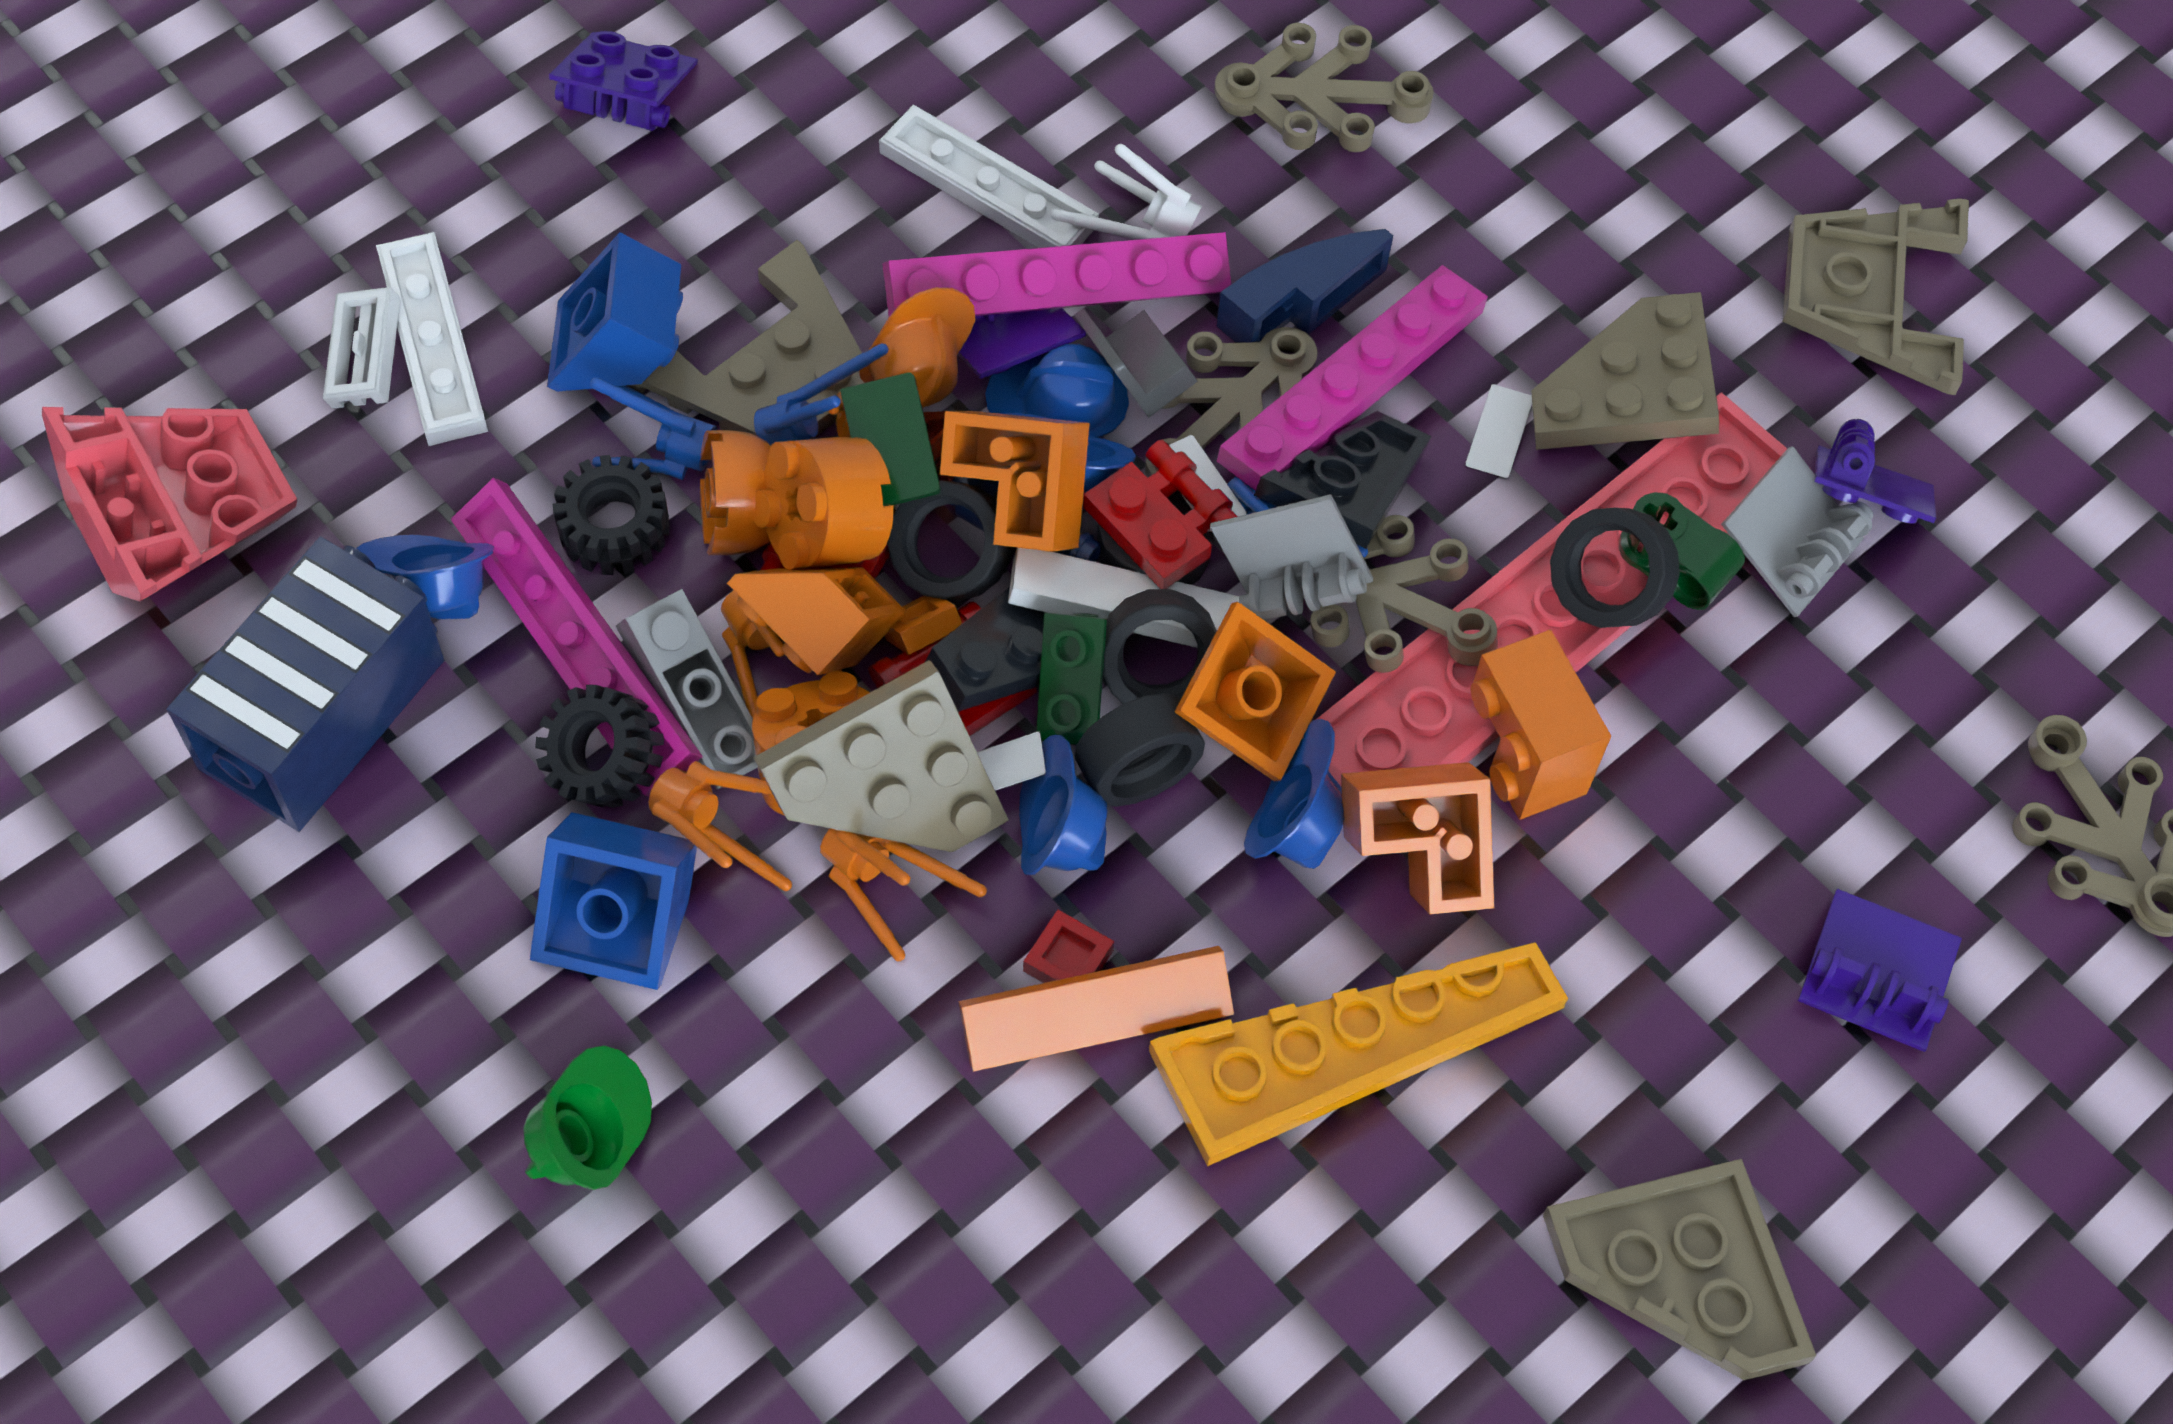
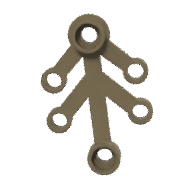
M1305 23L1288 25L1283 31L1282 44L1255 64L1243 62L1230 64L1220 70L1215 79V95L1226 112L1240 117L1256 113L1282 135V139L1288 147L1295 150L1308 149L1315 143L1318 128L1317 120L1339 137V143L1348 151L1362 152L1371 146L1375 129L1373 120L1362 113L1347 114L1335 103L1386 105L1388 113L1395 120L1412 124L1420 122L1428 116L1434 95L1433 87L1427 77L1417 71L1403 72L1392 82L1333 79L1350 65L1362 63L1369 57L1372 35L1366 28L1359 25H1349L1343 28L1339 33L1337 46L1295 78L1276 76L1294 61L1301 62L1312 57L1316 43V32ZM1300 40L1305 42V44H1296L1292 41ZM1354 42L1360 44L1361 46L1355 47L1347 43ZM1277 100L1295 101L1306 111L1297 110L1290 113ZM1293 128H1303L1307 132L1299 133L1294 131ZM1358 130L1363 132L1364 134L1354 135L1349 131Z
M1291 327L1271 330L1263 337L1261 342L1222 343L1221 339L1211 332H1198L1192 335L1187 344L1186 361L1193 370L1200 373H1209L1216 370L1218 366L1254 368L1241 378H1196L1198 382L1161 409L1173 408L1178 403L1215 404L1177 439L1167 438L1163 440L1170 445L1189 435H1193L1201 448L1204 449L1238 417L1240 429L1243 428L1263 411L1262 394L1275 382L1278 383L1281 397L1314 369L1317 360L1315 342L1307 333ZM1204 348L1212 351L1214 354L1202 356L1195 351ZM1281 351H1291L1295 354H1285ZM1146 458L1145 476L1153 475L1158 469Z
M1402 515L1385 517L1368 545V555L1364 559L1382 554L1389 557H1402L1410 553L1415 545L1414 526L1411 520ZM1392 533H1402L1405 535L1397 540L1387 538ZM1450 538L1443 539L1433 545L1429 556L1370 569L1373 582L1366 583V593L1357 595L1356 605L1366 636L1364 642L1366 662L1371 669L1381 673L1391 672L1402 664L1404 658L1402 639L1398 633L1390 629L1385 609L1446 636L1450 656L1462 665L1478 666L1482 654L1498 649L1496 623L1484 611L1476 608H1467L1456 612L1404 588L1438 579L1452 582L1465 576L1469 568L1468 551L1461 541ZM1450 556L1459 559L1451 564L1440 562L1441 559ZM1333 604L1321 606L1319 610L1313 611L1310 622L1313 638L1318 644L1324 647H1336L1347 640L1350 634L1348 614L1344 608ZM1330 621L1340 624L1331 630L1321 628V625ZM1467 630H1480L1475 634L1464 633ZM1383 646L1394 649L1387 655H1379L1374 652Z
M2052 715L2044 718L2031 734L2028 741L2031 758L2041 769L2056 772L2091 825L2055 814L2045 804L2032 802L2026 804L2013 820L2012 829L2014 835L2020 842L2028 846H2040L2051 840L2117 862L2128 879L2093 870L2089 863L2081 857L2074 855L2064 856L2050 870L2047 878L2048 885L2055 895L2066 900L2077 899L2083 893L2127 907L2130 909L2134 920L2143 929L2157 936L2172 937L2173 833L2170 831L2168 824H2173V809L2167 811L2153 830L2154 838L2162 848L2156 870L2141 849L2152 797L2163 782L2161 767L2147 757H2135L2126 764L2118 775V786L2124 793L2120 815L2118 816L2079 759L2087 746V737L2080 724L2063 715ZM2045 743L2055 745L2061 754L2052 751ZM2132 772L2144 775L2149 785L2137 782ZM2026 818L2038 820L2042 824L2044 831H2037L2031 828ZM2062 871H2070L2075 874L2079 884L2067 882L2063 878ZM2153 901L2163 903L2167 907L2169 914L2157 908Z

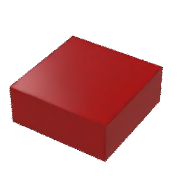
M1057 910L1024 959L1023 972L1042 983L1101 971L1114 951V940Z

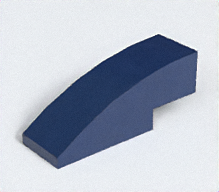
M1386 229L1350 233L1314 242L1278 256L1248 272L1221 291L1216 327L1235 343L1261 342L1268 332L1284 327L1289 322L1309 335L1387 270L1394 235Z

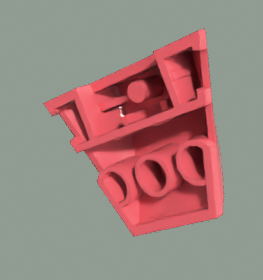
M42 407V417L64 501L114 594L140 602L211 558L275 523L297 505V497L247 409L167 408L163 416H126L122 408L104 407V416L64 415L63 407Z

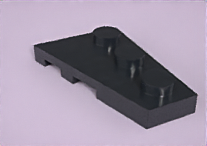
M1376 411L1335 434L1331 444L1314 453L1311 450H1307L1296 456L1292 467L1279 473L1273 469L1261 476L1254 496L1280 507L1331 494L1356 544L1367 549L1423 457L1431 436Z
M1010 587L934 645L925 662L930 660L939 671L958 712L1040 686L1044 613L1047 612L1009 604Z

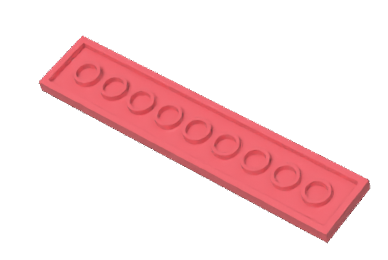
M1721 392L1716 396L1719 411V434L1663 439L1452 610L1460 612L1467 608H1476L1491 616L1497 626L1498 649L1551 629L1574 671L1577 672L1631 626L1599 628L1579 621L1561 605L1551 582L1550 559L1557 538L1570 522L1593 509H1633L1637 500L1641 497L1658 492L1675 497L1683 506L1708 524L1727 533L1721 525L1723 521L1775 464L1787 448ZM1664 512L1659 523L1665 524L1669 516L1667 512ZM1620 530L1606 531L1594 537L1586 546L1581 560L1582 581L1588 593L1597 601L1608 605H1623L1635 599L1645 588L1648 580L1647 575L1630 566L1622 558L1618 549L1619 537L1622 533ZM1641 542L1637 547L1638 552H1642L1644 547ZM1427 629L1403 649V662L1397 669L1386 673L1375 671L1317 718L1330 722L1335 732L1334 752L1328 771L1340 786L1342 773L1469 762L1499 737L1490 718L1483 719L1479 715L1471 697L1470 688L1478 666H1466L1456 662L1448 652L1446 636ZM1467 630L1464 633L1475 634L1480 630Z

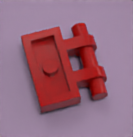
M1158 440L1146 452V458L1158 469L1156 473L1147 478L1133 462H1130L1084 493L1083 508L1160 589H1167L1210 558L1212 544L1203 535L1211 529V523L1238 516L1232 511L1233 502L1221 489L1212 490L1195 473L1197 465L1185 452L1180 451L1176 453L1164 440ZM1177 490L1194 506V509L1185 515L1167 499Z

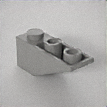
M683 589L618 623L616 628L634 661L703 757L699 760V763L712 770L745 775L758 768L753 758L756 756L752 732L753 718ZM714 785V786L716 787V789H719V788L722 787V786H716V785Z

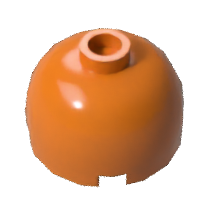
M706 430L703 436L701 460H712L713 464L712 468L706 469L705 479H700L702 533L704 544H709L708 555L749 553L770 542L766 528H759L755 524L754 519L755 491L766 490L764 469L768 461L771 445L751 433L733 430Z

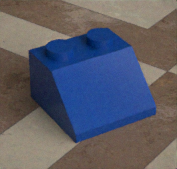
M619 232L558 300L547 387L557 392L593 389L590 381L595 377L614 386L642 384L658 366L665 367L668 365L679 345V335L675 333L677 313L683 301V292L679 290L681 264Z
M571 812L546 839L529 960L658 990L662 984L689 902L697 847L686 838Z

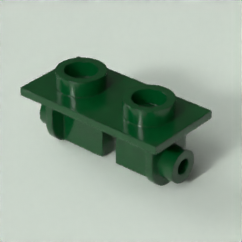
M1044 613L1036 732L1040 733L1041 741L1052 735H1062L1071 745H1077L1086 730L1100 719L1106 618H1098L1099 615L1089 613H1073V615Z

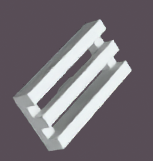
M392 287L336 294L323 399L332 409L343 408L344 401H350L354 406L366 405L367 398H372L377 404L388 403L400 297ZM356 306H361L358 330L354 332L352 345ZM352 345V351L355 353L352 382L347 384Z

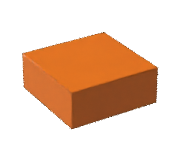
M922 596L902 606L907 612L885 634V638L888 642L910 655L949 635L962 622L956 606L946 599Z

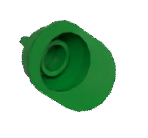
M598 1046L585 1049L571 1061L552 1086L547 1096L532 1108L527 1115L524 1125V1143L531 1159L525 1170L529 1178L546 1177L548 1180L561 1185L576 1184L590 1190L608 1187L619 1176L627 1161L644 1139L651 1123L652 1099L648 1083L638 1065L621 1050L608 1046Z

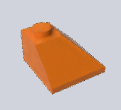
M1234 602L1231 603L1174 712L1273 781H1281L1336 671L1241 603Z

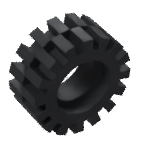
M602 455L599 456L601 466L593 468L590 460L587 459L579 463L581 475L577 476L573 471L569 470L563 476L565 487L557 485L554 493L556 503H553V514L561 545L566 548L567 556L573 562L580 558L582 568L590 572L593 571L596 563H600L602 575H613V566L616 564H622L624 574L634 572L633 560L638 558L644 566L653 561L651 548L661 552L665 546L664 535H669V514L662 483L657 475L651 477L650 467L642 462L634 470L631 457L621 455L619 465H612L611 456ZM623 502L632 505L635 509L634 517L619 527L599 528L593 526L588 521L589 514L595 508L605 503Z
M586 685V690L578 687L568 690L567 694L570 701L557 698L550 705L558 713L556 718L544 715L539 725L549 729L548 737H536L535 748L547 751V756L536 759L539 770L550 773L544 778V781L550 788L558 789V794L564 798L602 808L604 806L612 808L623 806L622 799L636 800L641 794L635 785L639 784L650 787L655 777L646 772L650 764L661 767L663 756L652 753L653 746L664 745L663 734L650 730L660 724L656 714L645 711L649 706L642 700L608 687ZM607 722L612 726L614 732L613 751L609 760L601 769L592 771L586 762V744L593 730L599 724Z

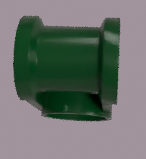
M1654 492L1646 494L1637 500L1633 510L1651 515L1658 522H1660L1664 512L1669 514L1665 524L1661 525L1668 530L1678 550L1680 576L1673 597L1688 608L1705 610L1744 565L1745 556L1743 550L1730 535L1708 524L1683 506L1675 497L1666 493ZM1622 531L1618 546L1622 558L1630 566L1640 570L1649 577V556L1645 547H1643L1642 552H1638L1637 547L1640 541L1632 534Z

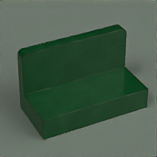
M904 373L840 389L851 438L859 437L870 441L881 454L888 469L891 484L881 485L883 506L893 505L894 515L897 504L939 494L941 491L940 482L914 375L912 373Z

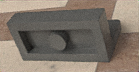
M1084 308L1074 315L1148 418L1198 382L1145 310L1141 311L1106 338Z

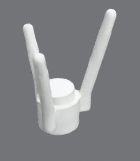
M1118 144L1115 147L1116 154L1158 188L1157 193L1101 160L1097 161L1094 167L1096 171L1108 177L1111 181L1150 204L1142 221L1151 225V230L1077 212L1074 213L1061 209H1053L1051 211V218L1057 221L1140 240L1187 236L1202 206L1190 200L1191 193L1175 186L1140 156H1137L1125 145Z

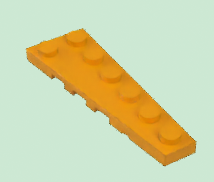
M1535 942L1451 963L1440 970L1427 969L1396 977L1395 982L1359 992L1357 988L1333 993L1331 999L1296 1007L1293 1003L1269 1009L1268 1015L1232 1023V1020L1229 1019L1158 1037L1150 1041L1149 1053L1206 1165L1210 1166L1557 1012L1565 1007L1568 997Z

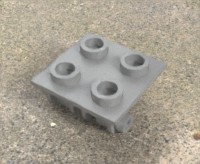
M1791 446L1721 525L1739 544L1745 556L1790 613L1797 617L1864 539L1863 536L1867 535L1872 529L1871 519L1873 518V511L1867 504L1860 501L1839 506L1833 497L1822 490V484L1814 482L1815 474L1795 448Z
M1331 494L1214 522L1210 525L1213 534L1247 593L1240 595L1239 603L1264 621L1285 616L1287 614V605L1293 615L1302 614L1303 598H1305L1307 606L1311 611L1319 610L1321 606L1324 607L1342 602H1355L1358 594L1366 593V583L1373 582V576Z

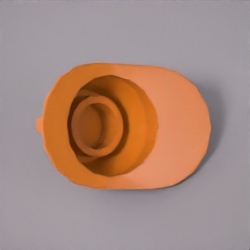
M935 287L916 293L902 302L887 319L874 343L868 349L870 350L884 343L889 348L888 353L859 370L861 380L867 383L904 373H912L917 382L922 409L945 399L952 393L957 384V354L969 337L975 323V307L968 296L954 288Z

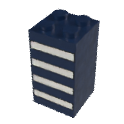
M320 536L167 707L166 710L198 770L300 832L445 661L436 636L438 630L431 621L426 606L427 597L416 584L403 576L398 575L392 579L378 571L373 562L355 547L346 545L341 549Z

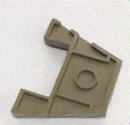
M1951 199L1947 200L1944 207L1922 209L1920 203L1899 205L1897 212L1868 215L1866 208L1795 215L1788 237L1782 322L1941 392L1956 395L1963 377L1964 339L1907 330L1902 327L1906 246L1961 255L1968 241L1969 200Z
M796 240L758 268L759 283L791 311L707 375H703L676 351L668 365L665 367L658 366L642 384L628 386L641 393L648 389L668 398L669 406L688 414L694 410L718 421L722 430L746 432L756 436L754 415L758 409L776 404L778 396L798 390L862 352L804 245ZM859 371L806 400V402L810 404L833 395L836 396L841 392L840 389L863 384L864 382L859 376ZM826 411L816 416L818 433L815 437L836 422L837 414L831 415Z

